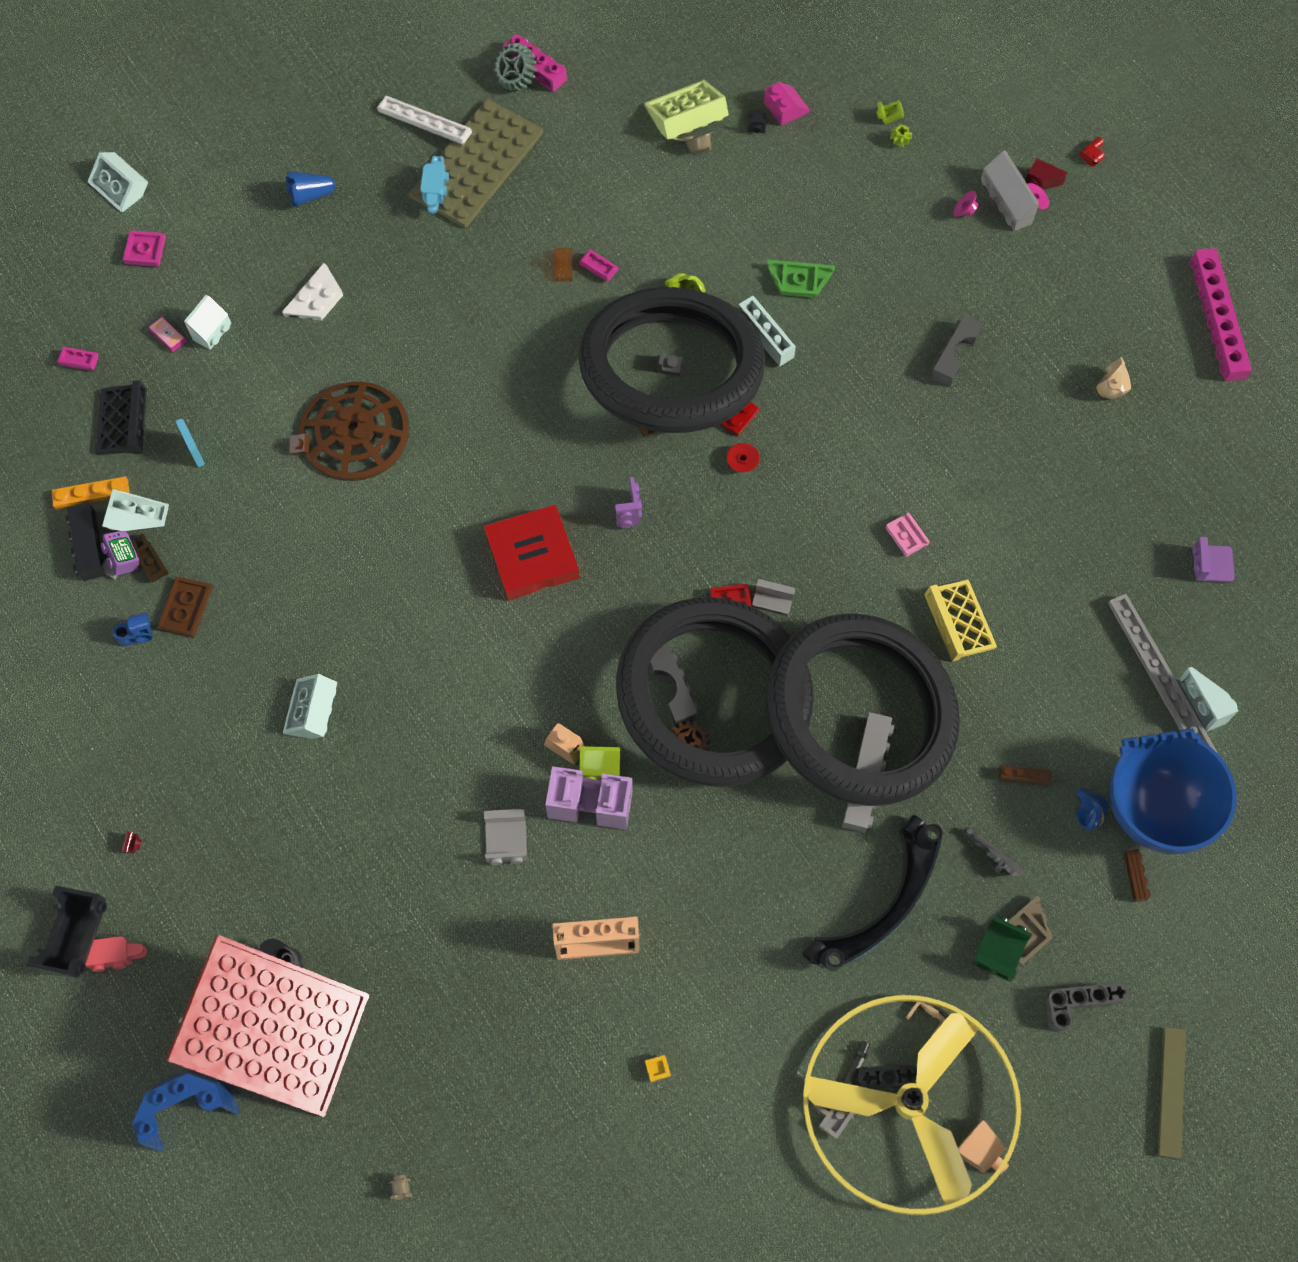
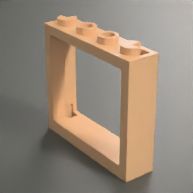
M637 917L553 924L554 947L558 960L639 953ZM634 942L635 949H629L628 943ZM561 948H567V954L561 955Z

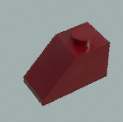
M1036 158L1027 174L1025 182L1027 184H1036L1043 190L1058 187L1064 184L1068 172Z

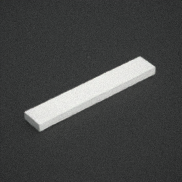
M385 96L377 107L378 112L460 144H464L472 133L469 127Z

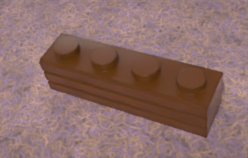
M1001 765L999 768V781L1048 786L1051 783V770Z
M1139 849L1126 850L1123 855L1133 902L1147 901L1150 897V891L1147 889L1148 882L1144 876L1145 867L1141 862L1142 854L1139 853Z

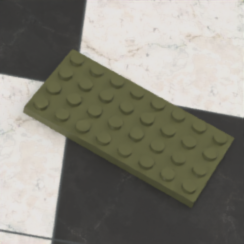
M486 99L465 126L472 130L466 142L460 144L452 140L440 155L444 158L446 172H449V181L445 183V186H447V196L443 198V204H439L437 213L465 229L543 134V128L489 99ZM421 178L409 192V197L428 207L422 200V192L420 190Z

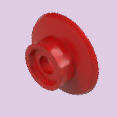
M748 443L735 444L727 453L729 466L738 472L752 471L760 461L758 450Z

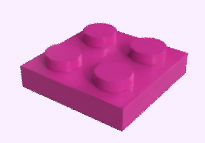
M130 231L123 257L124 264L159 267L166 240L165 234Z

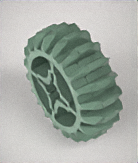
M519 43L503 46V51H498L500 56L495 57L497 63H493L496 66V69L493 71L497 73L495 78L499 80L498 83L512 91L527 88V83H532L531 77L535 78L533 71H537L534 68V65L537 64L534 61V54H531L532 51L525 45ZM519 54L518 57L516 56L514 59H511L513 55ZM516 75H519L517 79L511 80L513 77L515 78Z

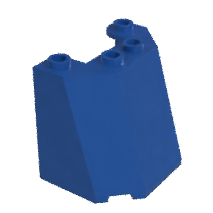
M185 1069L156 1083L145 1093L132 1123L139 1143L157 1151L164 1150L154 1114L192 1095L196 1096L200 1107L204 1110L222 1107L235 1115L239 1114L240 1111L229 1083L190 1069Z

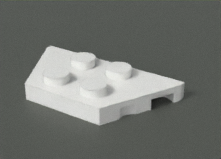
M323 263L282 311L283 316L295 315L302 319L311 318L322 321L340 300L343 293L326 264Z

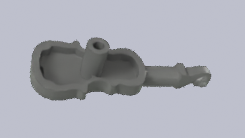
M970 827L964 829V835L972 838L973 842L976 841L984 847L986 854L995 862H998L994 868L997 873L1001 874L1003 869H1005L1015 877L1022 876L1025 871L1022 866L1003 854L1000 849L980 834L972 832L973 830Z

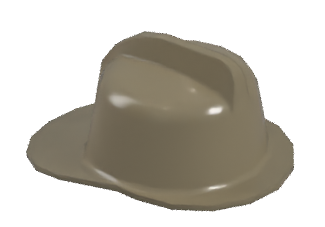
M714 131L705 134L681 136L674 140L685 141L688 149L694 154H703L711 150L710 134Z

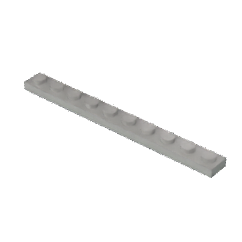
M1127 594L1110 600L1108 602L1109 607L1180 730L1193 728L1196 735L1200 734L1202 742L1217 752Z

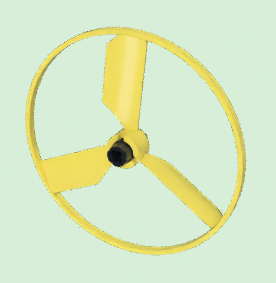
M898 995L872 1000L851 1010L840 1018L820 1040L812 1055L805 1078L803 1093L805 1121L812 1144L822 1163L831 1175L852 1194L871 1205L894 1213L907 1215L936 1214L952 1210L976 1198L1000 1175L1012 1155L1018 1138L1021 1118L1020 1094L1013 1068L1005 1052L990 1032L977 1020L955 1006L940 1000L915 995ZM913 1001L935 1005L954 1013L948 1016L918 1052L916 1084H905L899 1089L897 1094L811 1077L816 1058L831 1034L845 1021L863 1010L884 1003ZM979 1030L994 1046L1009 1074L1015 1098V1126L1012 1140L1003 1162L995 1174L983 1186L969 1195L972 1183L952 1132L923 1116L929 1104L927 1092ZM808 1099L816 1106L864 1116H870L895 1106L896 1111L901 1117L913 1121L945 1206L929 1209L895 1207L874 1200L847 1183L831 1166L818 1145L810 1122Z

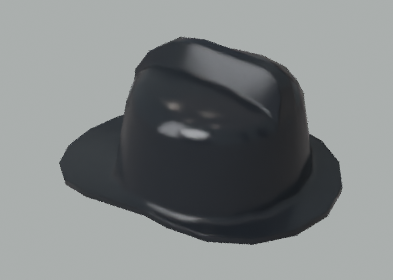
M269 938L263 941L258 951L298 967H303L299 951L287 946L278 939Z

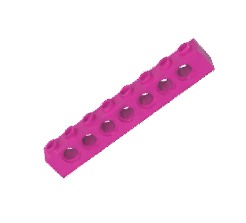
M1217 248L1196 250L1190 259V266L1194 270V281L1198 284L1199 298H1202L1203 312L1207 316V327L1211 330V341L1215 344L1216 358L1221 365L1220 373L1224 376L1225 382L1245 380L1252 369Z

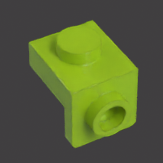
M900 100L885 106L881 102L877 103V116L879 120H883L885 125L904 118Z

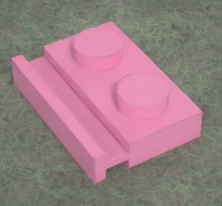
M909 512L905 516L890 522L885 527L906 557L922 549L925 545H929L930 541Z

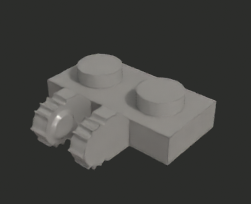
M812 1105L814 1110L825 1117L819 1128L835 1140L855 1114L835 1109L827 1111L821 1106Z

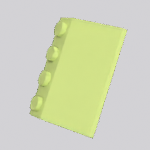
M705 80L644 103L660 133L667 139H674L680 134L692 132L693 129L705 127L708 123L720 121L724 117L729 116L725 96Z

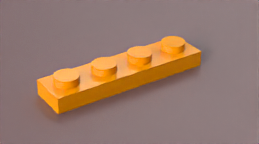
M125 476L53 489V507L60 509L86 502L93 503L110 500L113 489L129 493L128 479Z

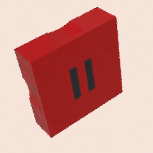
M556 504L484 526L485 535L493 559L497 564L499 576L508 601L532 594L545 587L557 586L580 579L579 568Z

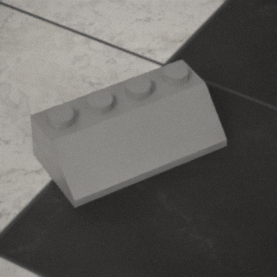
M1005 150L984 168L981 182L988 189L990 197L995 200L998 210L1005 216L1007 224L1011 226L1013 231H1016L1033 223L1039 202Z

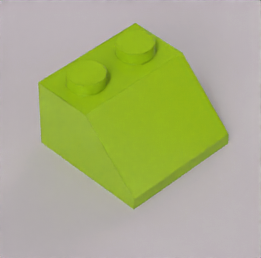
M580 746V770L583 773V778L602 780V774L620 776V747Z

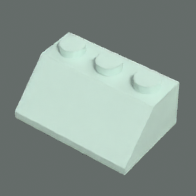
M99 152L88 180L90 185L121 212H124L143 196L148 184L116 153Z
M320 674L296 679L283 734L310 739L324 737L327 731L328 718L332 711L333 698L336 695L337 682Z

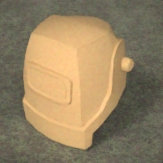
M1120 357L1106 368L1107 374L1096 386L1098 393L1103 398L1113 400L1125 395L1131 389L1125 362Z

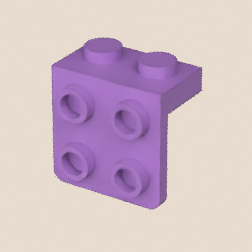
M634 476L630 477L632 503L615 505L617 528L627 529L639 525V518H642L639 484L634 482Z
M1200 537L1193 544L1192 548L1196 581L1232 582L1235 579L1232 548L1229 546H1208V537Z

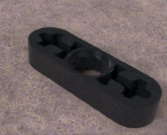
M912 1066L863 1069L857 1076V1082L860 1087L869 1089L896 1088L908 1083L916 1084L917 1069ZM896 1071H900L899 1075H905L907 1071H910V1074H914V1078L911 1079V1082H908L907 1078H901V1083H897L898 1074ZM875 1072H879V1085L876 1084L877 1080H871L869 1085H866V1082L861 1079L865 1076V1073L869 1077H876ZM884 1072L893 1074L894 1081L887 1084L883 1081L882 1075Z

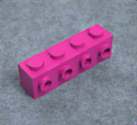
M515 34L503 45L509 46L511 43H519L532 51L531 54L535 56L534 61L537 62L534 65V68L537 69V71H533L534 79L552 92L556 91L567 80L565 67L554 61L551 56L544 54L538 47L530 44L524 37ZM519 54L513 55L511 59H514L516 56L518 57Z

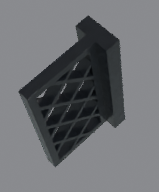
M140 380L132 381V385L101 388L96 442L97 455L133 451L135 454L142 453L147 388ZM126 391H131V395L125 400L122 395ZM115 393L116 395L108 402L106 400L107 394ZM120 398L124 402L116 409L112 405ZM128 405L130 411L124 416L120 412ZM111 407L114 412L106 418L105 412ZM119 414L122 419L114 425L111 421ZM127 421L129 426L122 432L119 428ZM110 423L113 428L105 434L104 428ZM118 430L121 435L113 441L110 437ZM126 437L127 446L119 447L118 444ZM107 440L112 442L107 448L102 449V445Z

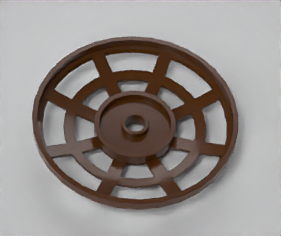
M367 382L342 383L323 391L308 405L303 413L299 427V434H304V427L315 426V437L319 445L311 452L309 451V453L304 454L308 461L324 475L343 481L365 480L386 471L400 458L406 448L409 437L408 417L401 402L385 388ZM358 387L357 393H348L336 398L330 394L343 388ZM366 387L383 392L392 400L382 404L376 398L364 394ZM322 398L328 401L320 410L316 419H306L317 402ZM355 398L353 406L343 408L339 401ZM362 400L371 401L377 407L368 411L361 407ZM331 406L336 410L337 413L332 419H322L325 412ZM394 406L398 407L402 416V431L391 428V418L387 409ZM382 412L385 417L386 426L375 425L373 416ZM351 424L358 425L354 430L348 429ZM320 426L330 427L332 435L324 441L320 434ZM374 433L384 434L380 442L374 447L370 442ZM389 436L401 438L395 451L384 461L378 452L385 446ZM336 441L341 446H344L343 454L334 452L328 446ZM364 446L367 452L359 455H350L352 448ZM324 451L332 458L342 461L340 471L330 469L315 458ZM372 457L377 464L374 468L365 471L348 472L349 462L361 461Z

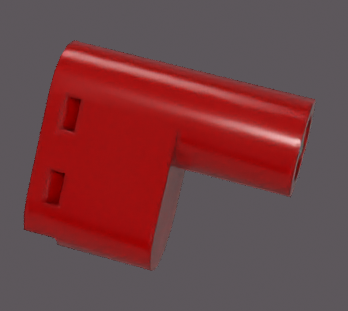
M1096 137L1079 153L1080 157L1092 167L1105 158V154L1099 149L1104 144L1103 139Z

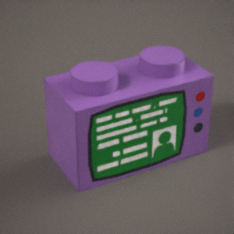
M127 531L103 535V542L100 544L103 554L107 555L108 566L110 569H113L115 576L137 571L139 558Z

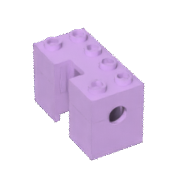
M552 766L545 804L547 816L549 819L577 823L579 811L596 813L597 826L627 830L633 793L632 778L602 774V780L583 778L581 770Z

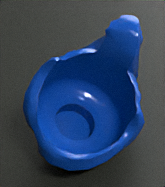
M1080 787L1077 791V797L1080 798L1081 804L1079 811L1075 812L1078 817V823L1083 829L1095 830L1104 822L1108 812V804L1103 796Z

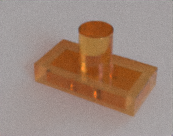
M555 248V282H572V248Z

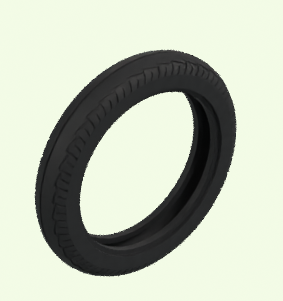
M658 287L622 296L597 313L588 324L582 336L579 347V367L582 379L590 394L613 416L628 424L646 430L664 433H686L717 426L743 410L754 398L761 385L765 370V355L757 331L751 322L731 304L708 293L693 289ZM673 320L692 323L715 333L729 346L734 354L737 366L732 375L722 385L710 392L688 398H663L643 393L626 384L611 368L607 354L613 343L628 330L649 322Z
M698 597L681 600L663 607L648 617L634 631L623 649L617 668V703L623 723L633 741L651 761L678 778L700 785L716 787L742 785L758 780L778 769L787 760L779 749L772 733L753 747L730 753L702 750L676 737L662 723L652 706L648 693L647 674L649 663L655 653L668 641L688 632L713 630L737 636L755 647L766 658L771 667L777 654L791 636L765 613L752 606L730 599ZM806 665L803 671L799 691L801 711L807 727L810 724L814 701L813 684L808 665Z
M853 613L821 618L796 632L781 648L771 667L766 687V710L774 739L782 754L795 771L825 794L848 803L865 806H883L898 803L926 790L940 777L950 762L958 740L960 721L958 702L953 684L944 666L932 650L917 636L896 623L876 616ZM838 647L864 648L883 655L906 673L920 695L926 721L922 746L911 763L892 771H863L840 762L820 746L805 723L799 698L803 671L813 657Z

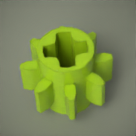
M900 125L897 128L893 127V132L890 135V139H894L893 145L895 144L900 147L905 144L908 145L912 137L909 127Z

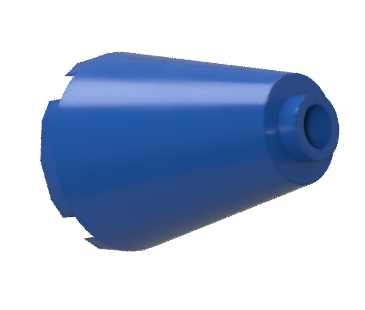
M286 172L288 175L285 178L287 194L292 197L290 201L292 207H298L332 194L335 189V181L328 175Z

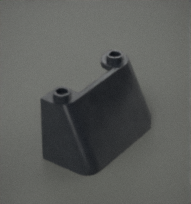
M55 885L52 896L58 899V905H54V909L58 910L45 949L39 948L37 952L40 954L36 957L29 956L26 966L48 975L77 978L85 971L86 961L103 913L107 909V903L105 898L99 894Z

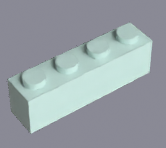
M751 296L741 302L738 310L751 322L761 339L763 347L779 367L793 359L796 346L757 299Z

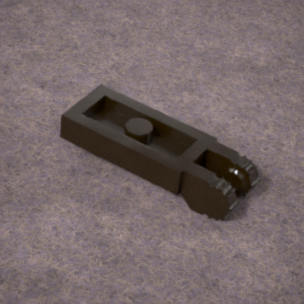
M142 533L139 535V538L145 545L138 548L133 539H131V543L141 566L153 583L169 573L151 543L147 541Z

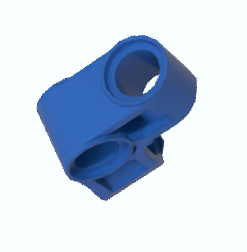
M147 612L129 616L126 623L117 625L112 632L117 643L121 646L148 642L153 638ZM121 633H127L125 636L119 637Z

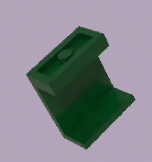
M993 916L972 965L1011 982L1015 978L1016 968L1028 940L1032 937V933L1028 932V929L1024 926H1015L1009 923V920L1005 917Z

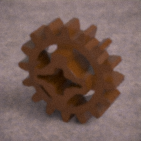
M687 721L684 726L680 722L678 729L676 727L672 728L674 735L682 741L688 742L692 736V742L689 745L709 751L710 746L706 745L710 744V738H706L709 732H703V725L698 728L696 721L693 725H690V722Z

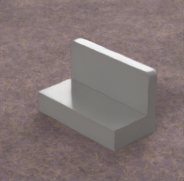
M758 579L752 606L789 615L795 588Z

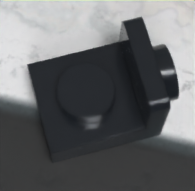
M750 111L748 132L765 134L767 113Z

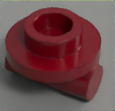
M126 831L122 852L134 854L136 850L139 851L142 843L139 834Z

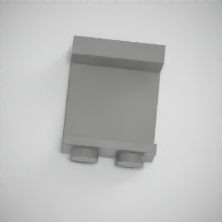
M525 810L484 811L486 823V862L490 863V865H501L502 862L521 864L523 861H527Z

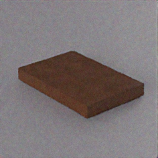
M176 576L157 629L195 638L213 589L212 584Z

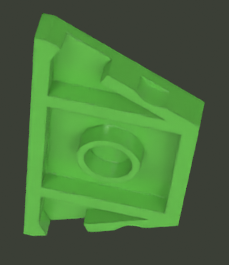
M767 260V267L780 295L816 298L835 270V265Z

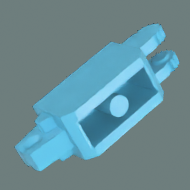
M433 156L431 164L427 163L423 167L420 190L422 192V200L427 204L430 214L437 212L439 204H443V198L447 196V186H445V183L449 181V172H446L444 158L441 156Z

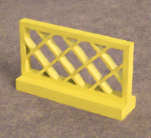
M969 580L939 587L933 585L928 588L924 595L952 662L959 660L961 657L993 650L997 647ZM965 586L967 595L964 596L956 592L957 589ZM946 591L952 594L950 600L943 598L941 592ZM954 596L964 601L961 607L952 602ZM966 602L973 605L975 609L973 613L964 609ZM949 606L959 611L957 617L949 614ZM961 613L971 617L969 623L959 619ZM973 619L980 622L982 626L980 630L971 626ZM956 623L966 628L964 634L956 631ZM968 629L978 634L976 640L966 636ZM980 636L986 638L989 645L984 646L978 642ZM963 640L972 644V649L965 651L962 645Z

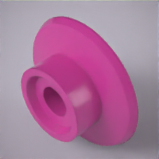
M1028 183V187L1039 202L1038 209H1046L1049 206V199L1046 193L1038 185Z
M974 190L967 192L958 201L953 211L955 217L962 215L969 217L975 212L978 203L975 201L976 192Z

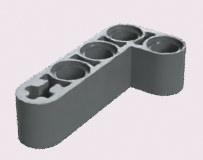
M1122 983L1055 989L1045 998L1048 1024L1055 1032L1064 1031L1071 1024L1070 1010L1119 1005L1128 999L1129 989ZM1094 991L1101 995V1001H1097L1093 997ZM1116 991L1118 994H1121V997H1119L1118 995H1111L1109 997V994H1112ZM1073 993L1078 994L1080 996V1003H1077L1073 1000ZM1053 995L1059 997L1060 1005L1053 1003ZM1056 1016L1062 1017L1064 1026L1056 1023Z

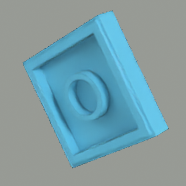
M182 418L177 420L176 424L197 466H203L204 461Z

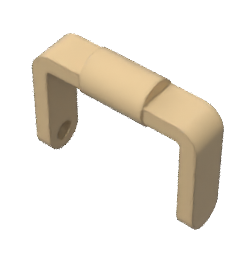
M917 1002L906 1019L908 1020L920 1005L928 1014L941 1021L933 1032L934 1034L943 1024L945 1018L932 1005Z

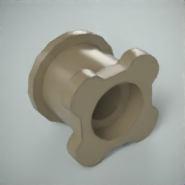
M406 1175L394 1176L393 1181L389 1182L392 1185L390 1200L412 1198L413 1195L409 1190L411 1179H406Z

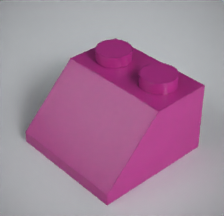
M778 82L765 89L764 103L781 126L810 112V109L793 86Z

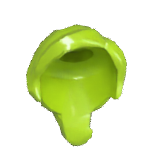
M678 273L665 281L667 287L687 288L705 293L704 284L693 275Z

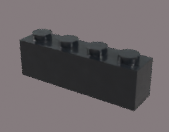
M90 502L67 507L68 515L65 517L68 526H70L68 536L73 543L71 554L76 562L73 565L75 574L79 575L83 581L106 576L101 567L104 561L95 509Z

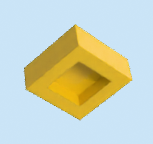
M665 1055L645 1061L650 1082L671 1077Z

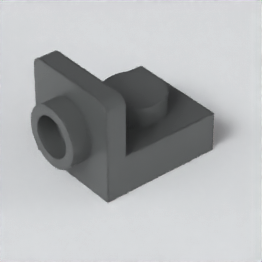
M661 349V354L656 357L658 373L680 376L683 357L665 355V350Z

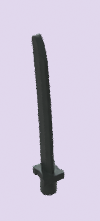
M862 1041L859 1050H856V1057L843 1083L852 1085L864 1059L868 1058L869 1043Z

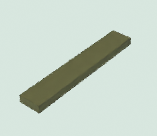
M1169 1027L1163 1028L1158 1156L1181 1159L1186 1030Z

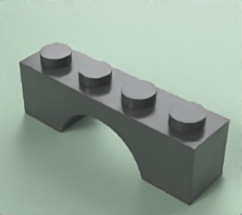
M964 315L962 320L957 321L954 327L956 331L954 334L950 333L946 341L948 345L946 348L942 347L938 355L940 359L938 361L935 360L930 369L933 371L931 379L951 387L961 366L955 358L954 352L960 347L974 346L982 332L984 323L967 315Z
M669 645L661 647L655 653L649 666L654 676L670 680L676 688V695L668 704V711L675 727H678L680 722L686 724L687 721L696 720L699 707L697 702L692 701L690 697L692 691L689 684L685 685L683 680L685 678L684 672L675 662L678 661L675 651H671Z

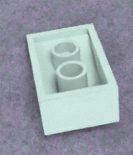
M113 489L103 527H107L110 530L128 531L164 526L169 504Z
M1193 667L1188 668L1177 681L1206 732L1226 724L1238 712L1235 700L1231 699L1226 691Z

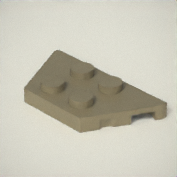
M1038 895L1009 920V923L1015 926H1024L1028 929V932L1032 933V937L1028 940L1018 963L1020 966L1052 939Z

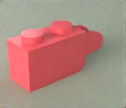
M122 936L96 939L93 941L86 961V967L92 969L93 972L104 971L107 967L123 969L126 968V965H131L132 960L145 958L148 949L140 943L131 944Z

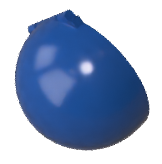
M1190 728L1179 730L1178 735L1176 731L1159 733L1158 735L1140 736L1139 741L1137 737L1122 739V746L1119 748L1121 757L1117 761L1110 779L1109 799L1118 824L1131 839L1149 850L1177 855L1198 851L1213 843L1226 831L1236 809L1237 794L1235 782L1224 760L1214 749L1202 742L1200 734L1196 735L1194 729Z

